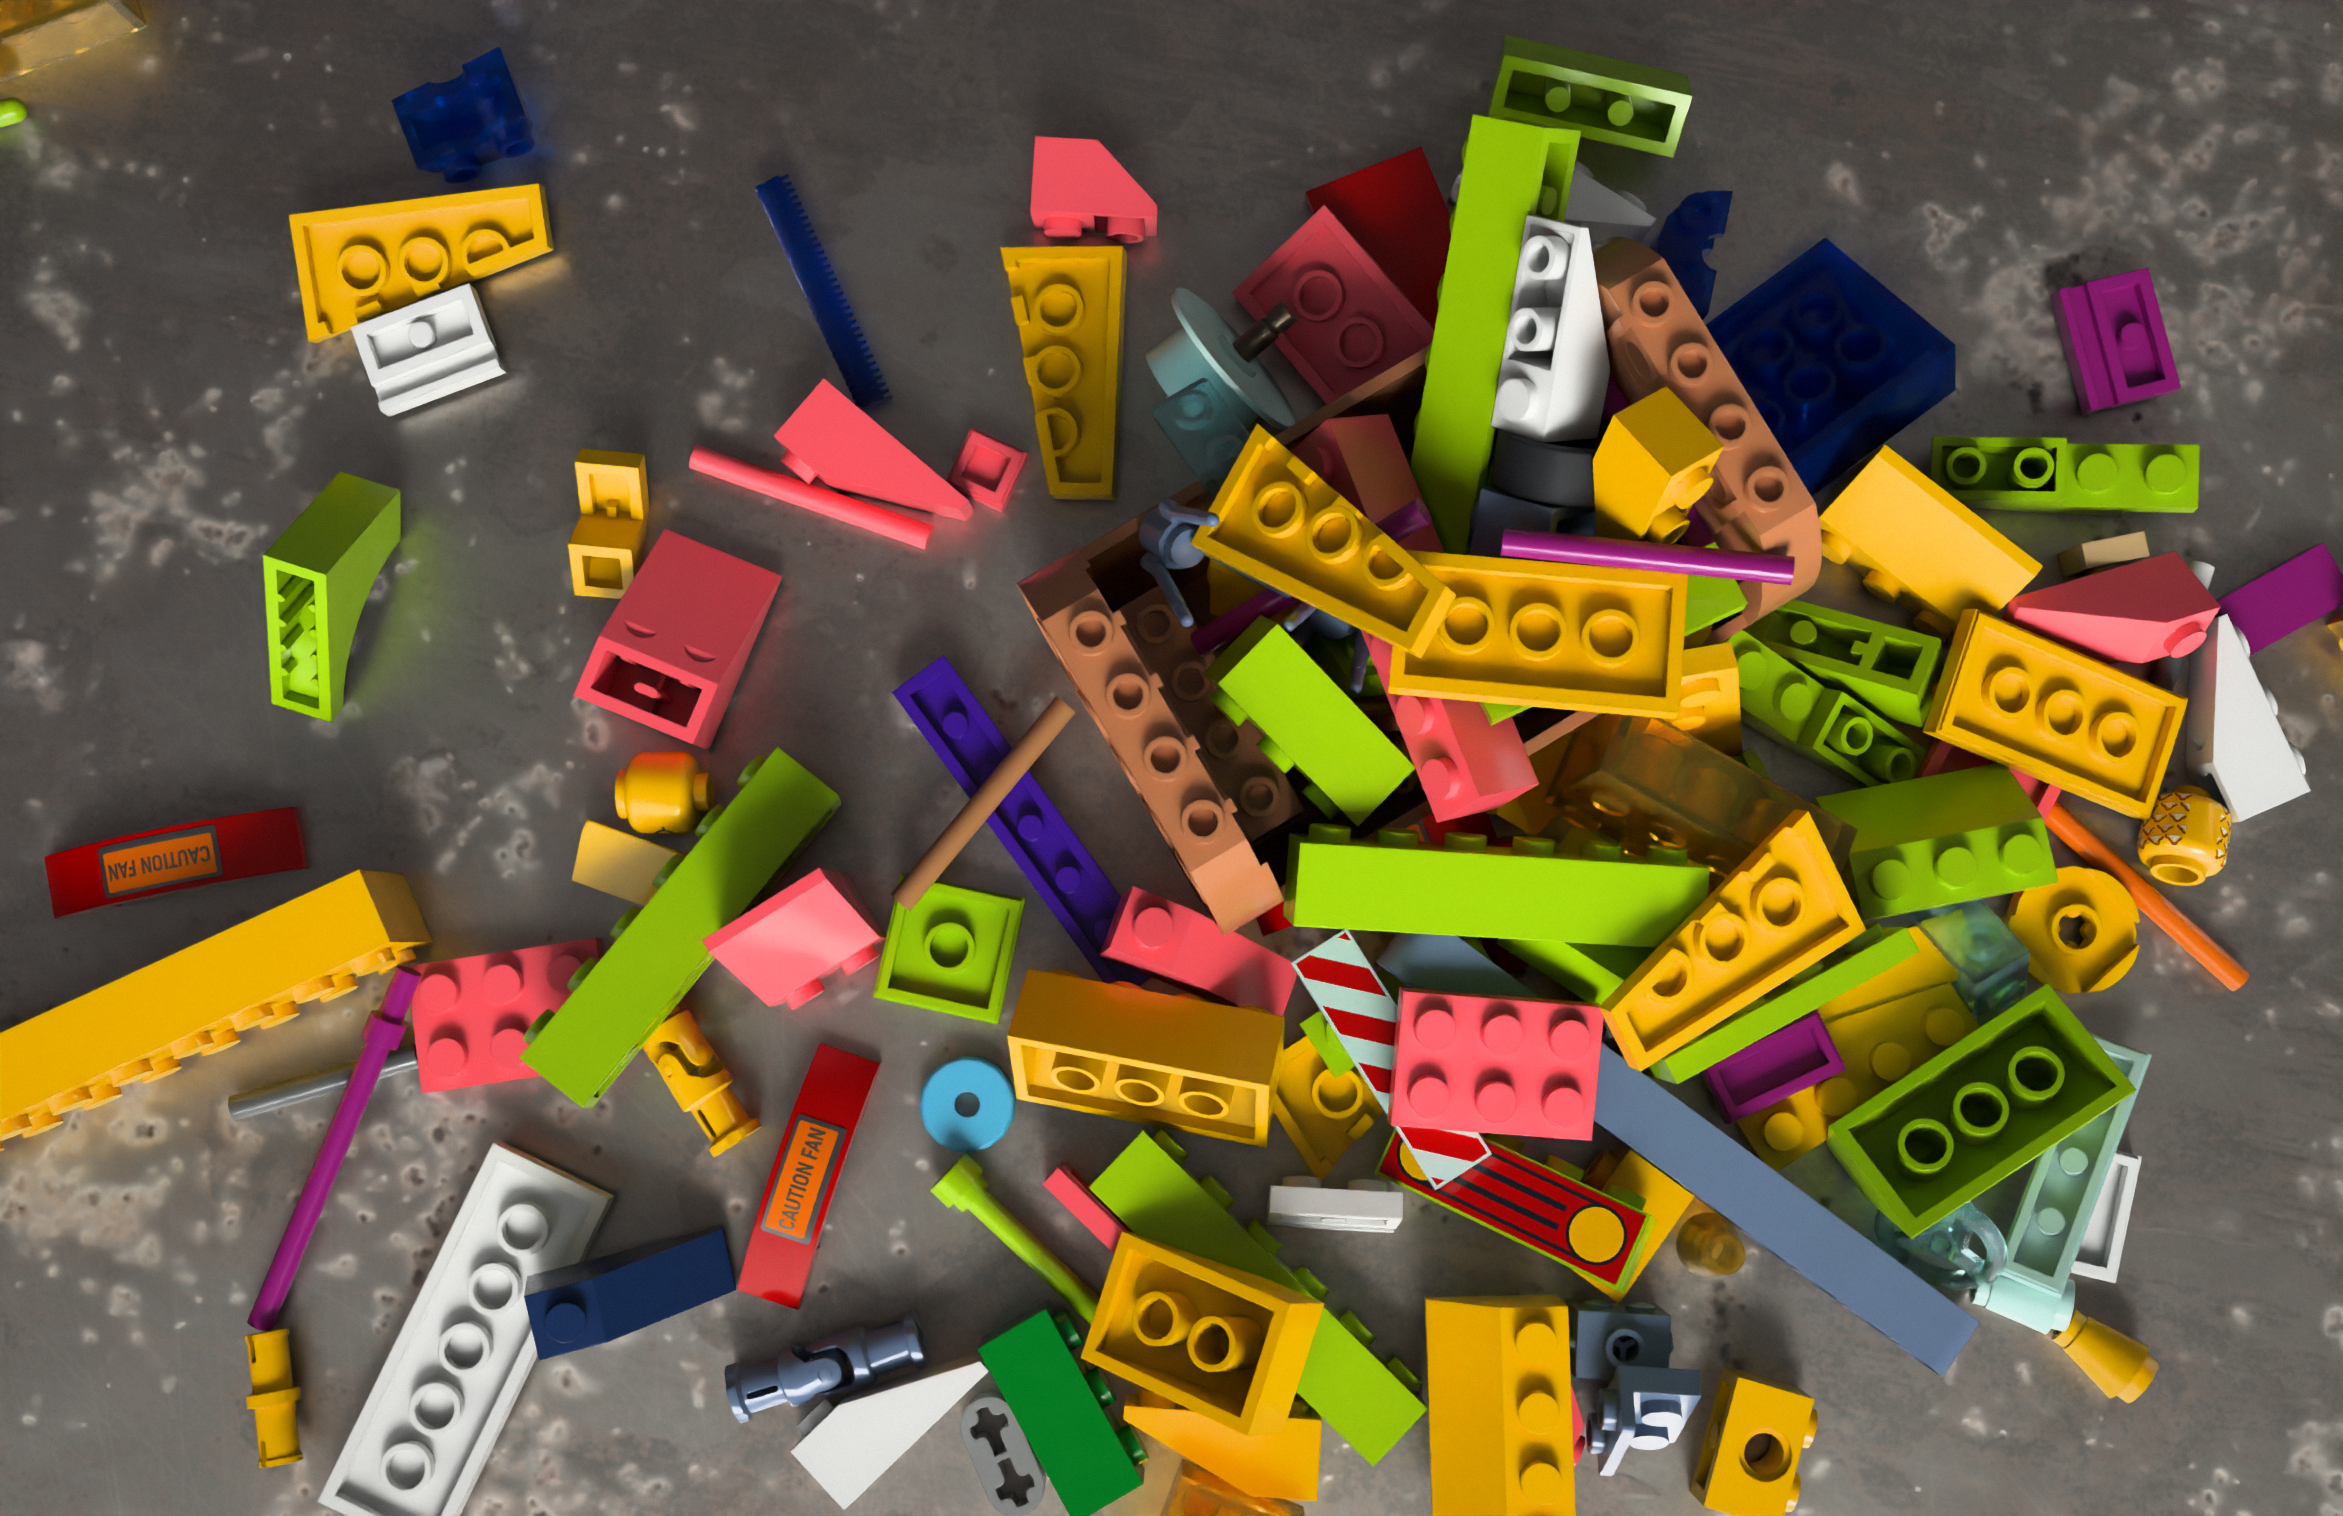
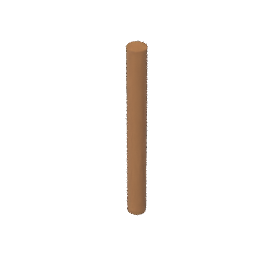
M1057 696L1052 700L891 893L893 898L911 911L1073 717L1076 712Z

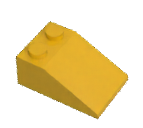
M1122 1231L1081 1354V1359L1243 1435L1254 1436L1279 1433L1284 1431L1324 1303L1267 1278L1128 1231Z

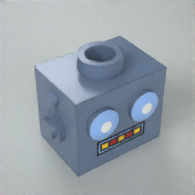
M1565 1298L1569 1316L1570 1371L1575 1378L1611 1380L1618 1365L1669 1368L1670 1353L1674 1349L1672 1333H1670L1671 1315L1658 1305L1645 1302L1620 1301L1618 1304L1616 1301ZM1621 1336H1628L1623 1340L1618 1339ZM1613 1344L1617 1346L1616 1352H1613Z

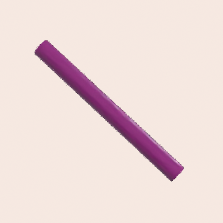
M1417 498L1378 521L1375 525L1398 543L1432 523V518L1425 504ZM1266 588L1191 633L1192 644L1196 651L1205 657L1239 637L1260 615L1269 619L1300 600L1293 596L1286 598Z
M1503 527L1500 556L1791 585L1795 566L1794 556Z

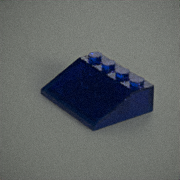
M1827 238L1822 239L1705 325L1811 497L1956 390V344Z

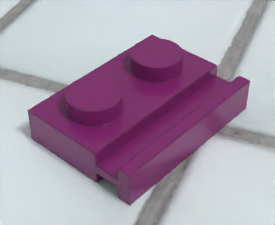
M2148 268L2086 282L2083 285L2072 288H2061L2050 295L2082 415L2109 407L2111 409L2169 395L2181 389Z

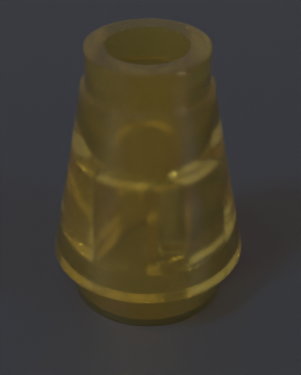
M1711 1212L1696 1214L1690 1217L1678 1232L1676 1239L1678 1257L1684 1267L1693 1274L1706 1278L1731 1275L1743 1266L1745 1249L1735 1226L1720 1215ZM1721 1242L1724 1245L1722 1253L1718 1258L1712 1257L1714 1247Z

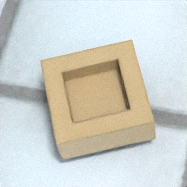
M2144 531L2082 543L2057 554L2063 578L2083 574L2089 576L2150 556Z

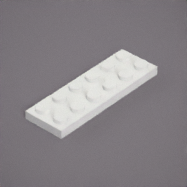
M502 1141L492 1143L317 1502L346 1516L461 1515L538 1356L524 1298L527 1276L583 1262L615 1197L614 1195Z

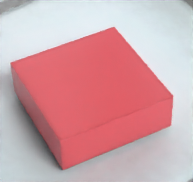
M971 427L946 482L962 495L1004 513L1027 464L1029 454Z

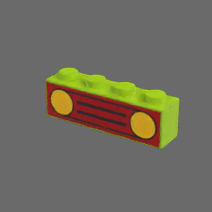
M1394 1129L1374 1172L1375 1174L1625 1294L1657 1222L1653 1216L1642 1211L1647 1199L1609 1182L1605 1193L1581 1183L1585 1173L1583 1169L1551 1154H1548L1543 1165L1520 1154L1525 1144L1524 1142L1511 1135L1485 1133L1484 1137L1481 1136L1492 1155L1439 1189L1434 1190L1397 1130Z

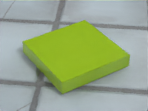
M901 872L898 885L908 873ZM936 880L911 911L895 899L873 997L1000 1024L1027 899Z

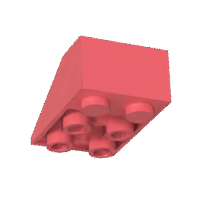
M664 529L599 634L573 696L709 751L782 576Z

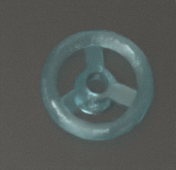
M1970 1201L1913 1239L1903 1231H1895V1224L1879 1209L1876 1213L1875 1234L1883 1251L1928 1284L1953 1290L1976 1289L1995 1281L2006 1267L2008 1252L2006 1242L2000 1230L1987 1215L1973 1206ZM1973 1231L1982 1239L1986 1247L1987 1257L1985 1261L1967 1248ZM1927 1251L1934 1256L1947 1258L1962 1270H1952L1932 1265L1911 1252Z

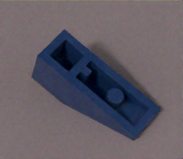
M721 1225L527 1276L524 1298L540 1361L607 1343L736 1290V1285Z

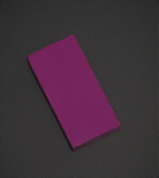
M2324 542L2215 599L2221 606L2215 617L2228 614L2232 625L2237 626L2245 635L2249 643L2250 655L2343 605V575Z
M1813 1010L1701 1071L1700 1074L1724 1123L1730 1124L1838 1074L1847 1068L1818 1011Z

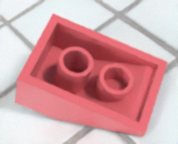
M819 867L702 941L709 953L767 1006H778L787 1001L790 1008L794 1010L825 991L820 980L840 967L848 976L877 959L880 954L875 946L884 941L887 935L849 873Z

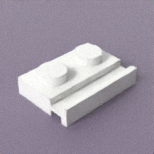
M469 283L350 327L370 383L375 387L380 401L378 402L380 411L389 417L507 373L504 364L501 363L498 356L497 345L477 290Z
M1288 1176L1282 1178V1186H1270L1266 1199L1265 1226L1394 1233V1229L1398 1227L1403 1219V1192H1387V1183L1379 1180L1348 1181V1189L1321 1188L1322 1180L1316 1177Z

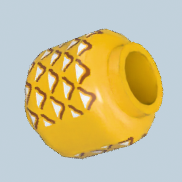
M2186 785L2174 787L2171 793H2163L2157 796L2150 820L2141 819L2136 846L2138 857L2142 863L2150 868L2151 875L2156 879L2174 885L2191 886L2201 884L2206 877L2217 874L2225 866L2232 830L2231 814L2220 802L2213 800L2211 793L2205 789Z

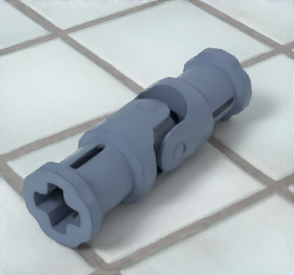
M915 1309L904 1312L903 1319L869 1330H866L862 1325L819 1338L808 1346L793 1345L780 1349L778 1357L743 1368L738 1363L727 1365L724 1372L726 1392L734 1416L738 1419L739 1423L750 1421L754 1412L789 1402L793 1407L807 1404L816 1393L820 1395H833L877 1382L878 1375L913 1364L918 1369L929 1367L930 1356L922 1323ZM846 1354L854 1369V1373L850 1376H846Z

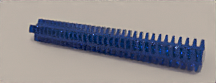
M777 175L765 183L755 186L757 196L761 200L760 202L772 227H774L773 230L777 234V238L788 262H790L793 273L803 290L804 296H806L809 307L813 310L812 313L816 317V322L819 324L824 338H826L825 341L829 345L837 366H839L838 369L842 373L850 394L852 393L851 396L855 400V405L864 411L891 400L893 396H883L890 391L889 389L880 390L881 387L886 385V382L877 383L878 380L883 378V375H873L880 371V369L870 368L877 364V362H867V360L874 357L873 354L864 356V353L869 351L870 348L861 349V346L866 344L867 341H857L864 336L863 333L854 334L861 329L860 326L851 328L857 320L848 321L854 313H844L851 308L850 305L841 307L842 304L847 302V299L838 300L839 297L844 295V292L835 293L836 290L841 288L840 284L832 286L833 283L838 281L837 277L828 279L835 274L834 271L825 272L831 267L830 264L822 265L828 258H818L825 253L824 250L815 251L822 246L821 243L812 245L813 242L818 240V237L809 238L810 235L815 233L814 229L806 231V229L812 226L811 222L802 224L809 219L807 215L799 217L806 211L805 209L796 210L802 205L801 202L793 203L799 198L798 195L789 196L796 190L795 188L786 189L792 185L791 181L783 183V181L789 178V175L781 177Z

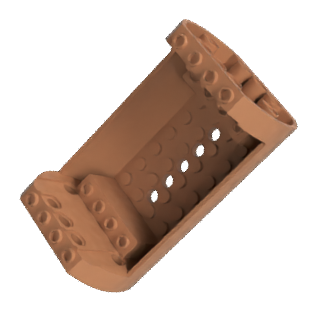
M1609 237L1591 248L1612 378L1630 406L1667 386L1724 445L1709 474L1713 478L1712 485L1693 504V507L1720 549L1794 556L1795 558L1791 585L1736 580L1748 604L1744 610L1713 623L1711 634L1701 647L1719 644L1805 593L1815 584L1822 564V538L1816 503L1664 258L1647 246L1624 237ZM1429 346L1273 437L1291 451L1327 419L1388 414L1410 466L1415 442L1413 425L1416 414L1421 408L1427 374L1425 357ZM1237 458L1169 498L1181 506L1206 510L1208 512ZM1160 503L1080 550L1074 549L1016 584L1062 669L1186 879L1220 933L1226 936L1284 901L1289 834L1309 835V824H1335L1350 827V837L1377 839L1378 828L1407 829L1433 812L1420 783L1407 794L1393 791L1359 826H1356L1340 813L1330 821L1302 794V791L1310 783L1293 766L1284 774L1256 747V744L1264 736L1250 721L1246 719L1239 727L1236 726L1209 699L1217 688L1202 673L1236 639L1205 657L1196 651L1191 641V633L1219 617L1210 614V584L1207 579L1210 563L1209 557L1203 556L1199 563L1190 568L1167 569L1194 618L1193 624L1189 627L1181 625L1154 576L1141 567V558L1147 552L1140 545V525L1144 517L1152 509L1159 507ZM1294 629L1293 631L1286 633L1292 638V636L1296 633V630ZM1305 644V646L1302 649L1317 665H1319V663L1317 662V660ZM1531 707L1523 711V719L1518 733L1527 755L1530 756L1601 713Z

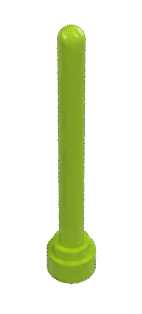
M966 1152L962 1154L934 1184L930 1191L948 1208L953 1204L961 1212L968 1208L1091 1325L1100 1297L985 1189L989 1183L981 1176L984 1169Z

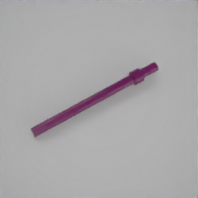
M400 965L396 967L379 1010L370 1011L360 1035L365 1040V1043L248 1317L247 1323L253 1328L263 1331L273 1329L390 1050H397L408 1027L404 1017L422 976L420 972L412 968Z

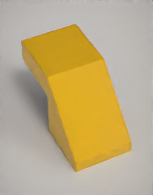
M581 448L575 460L581 516L568 542L574 595L622 599L643 565L650 507L645 455Z

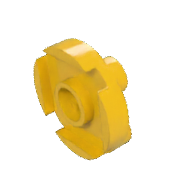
M2077 866L2056 868L2058 883L2015 892L2009 902L2007 912L2001 918L1999 925L2000 933L2007 943V949L2014 964L2034 984L2042 987L2048 983L2055 992L2061 994L2096 992L2118 982L2132 967L2139 949V944H2134L2137 934L2135 923H2140L2138 908L2126 888L2109 874ZM2078 915L2081 916L2085 922L2079 929L2081 936L2084 938L2083 942L2079 946L2073 941L2063 943L2059 937L2061 930L2059 922L2064 916L2072 919Z

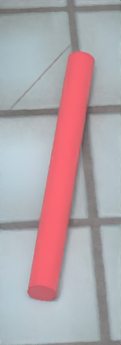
M696 445L689 461L690 469L924 550L928 548L934 531V526L813 484L808 485L802 480L700 445Z

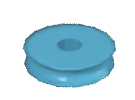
M964 1055L944 1062L929 1075L921 1090L919 1110L925 1129L937 1143L952 1151L973 1153L991 1147L1006 1134L1015 1117L1016 1095L1011 1080L1000 1066L984 1057ZM972 1092L979 1098L980 1107L975 1115L965 1116L957 1109L956 1102L961 1093Z

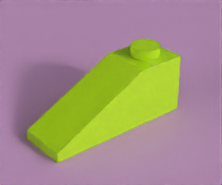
M1796 599L1791 600L1743 629L1825 688L1843 691L1876 715L1923 727L1933 701L1932 687L1935 683L1939 682L1944 668L1940 638Z

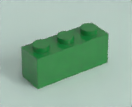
M1048 1299L982 1337L977 1350L1069 1515L1090 1516L1144 1484L1145 1469L1142 1462L1148 1460L1149 1456L1133 1425L1129 1423L1121 1428L1109 1405L1116 1402L1117 1399L1101 1368L1096 1366L1089 1370L1085 1361L1081 1359V1354L1077 1347L1085 1342L1072 1315L1066 1308L1057 1313L1052 1302Z

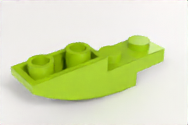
M1932 437L1930 479L1963 505L1972 508L2026 513L2121 517L2124 512L2193 513L2198 509L2200 444L2067 443V438Z
M1743 629L1720 642H1731L1738 664L1742 722L1801 758L1858 789L1914 779L1928 753L1920 745L1843 691L1825 688Z

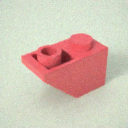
M1035 136L1030 204L1034 230H1044L1046 236L1060 240L1078 239L1081 237L1082 232L1107 234L1106 237L1109 240L1119 243H1138L1144 240V236H1158V205L1099 140Z

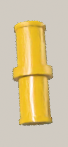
M289 1328L244 1336L245 1342H247L252 1394L245 1397L247 1409H254L259 1452L258 1468L274 1467L303 1459V1452L300 1450L295 1401L302 1399L300 1385L293 1386L288 1341Z

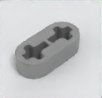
M992 1390L979 1393L970 1400L963 1412L960 1424L962 1439L992 1506L1005 1516L1028 1515L1038 1507L1043 1499L1047 1480L1045 1470L1002 1393ZM988 1407L993 1415L1004 1413L1007 1417V1420L1000 1429V1436L1005 1445L1004 1447L997 1449L989 1431L978 1433L975 1430L974 1426L981 1418V1408ZM1010 1457L1014 1469L1019 1476L1030 1474L1033 1478L1028 1484L1026 1498L1019 1499L1014 1491L1003 1493L1000 1489L1007 1477V1470L1002 1460Z

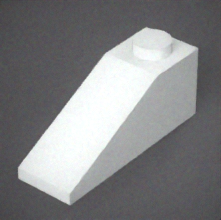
M977 1352L848 1392L834 1406L824 1398L796 1425L803 1433V1436L790 1452L840 1507L845 1510L984 1377L989 1370L980 1353Z

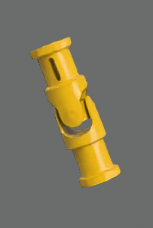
M677 1004L642 1048L659 1070L683 1112H692L711 1142L709 1151L713 1157H717L762 1126L757 1118L749 1117L731 1089L732 1076L704 1037L701 1028L690 1011H681ZM695 1071H698L699 1077L693 1076L691 1074Z

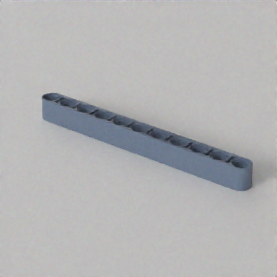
M1397 932L1376 961L1381 967L1410 988L1541 998L1458 936ZM1601 1043L1594 1123L1686 1189L1699 1201L1910 1356L1941 1377H1944L1980 1325V1322L1648 1076L1629 1067L1626 1060Z

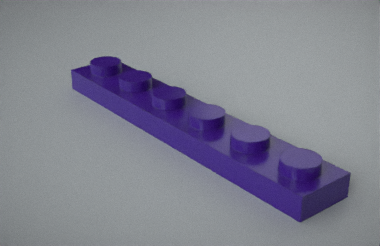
M944 655L892 692L969 799L972 798L1012 750L1005 737ZM1028 770L988 817L986 822L1101 980L1109 984L1124 981L1141 986L1152 977L1099 956L1121 899L1120 894Z

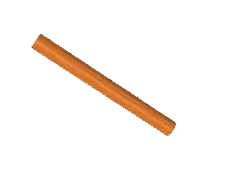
M2055 801L2044 822L2045 826L2095 870L2103 871L2119 881L2130 893L2137 908L2231 991L2237 990L2249 979L2250 972L2058 801Z

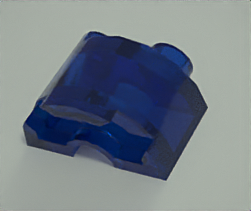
M500 47L461 65L463 72L453 80L443 83L427 82L391 100L417 169L433 173L442 172L446 182L463 183L479 176L482 172V165L502 157H518L534 148L535 141L531 133L533 125L508 58Z
M1706 191L1688 195L1667 216L1649 245L1651 250L1664 258L1702 320L1709 312L1717 270L1710 268L1704 262L1702 256H1708L1713 249L1715 237L1722 238L1725 233L1733 191Z

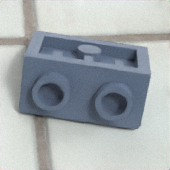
M1618 1365L1608 1388H1601L1599 1390L1596 1413H1588L1587 1451L1590 1454H1597L1599 1475L1613 1476L1629 1445L1637 1449L1654 1450L1666 1447L1669 1443H1675L1701 1398L1699 1370Z

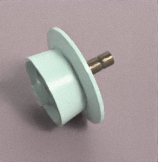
M1185 288L1174 290L1171 293V302L1182 326L1146 350L1145 356L1153 375L1179 414L1190 421L1211 441L1223 448H1230L1258 416L1282 431L1296 423L1295 416L1287 398L1275 379L1257 357L1279 337V333H1284L1298 321L1289 306L1280 301L1266 313V318L1258 320L1240 336L1212 307L1197 295Z

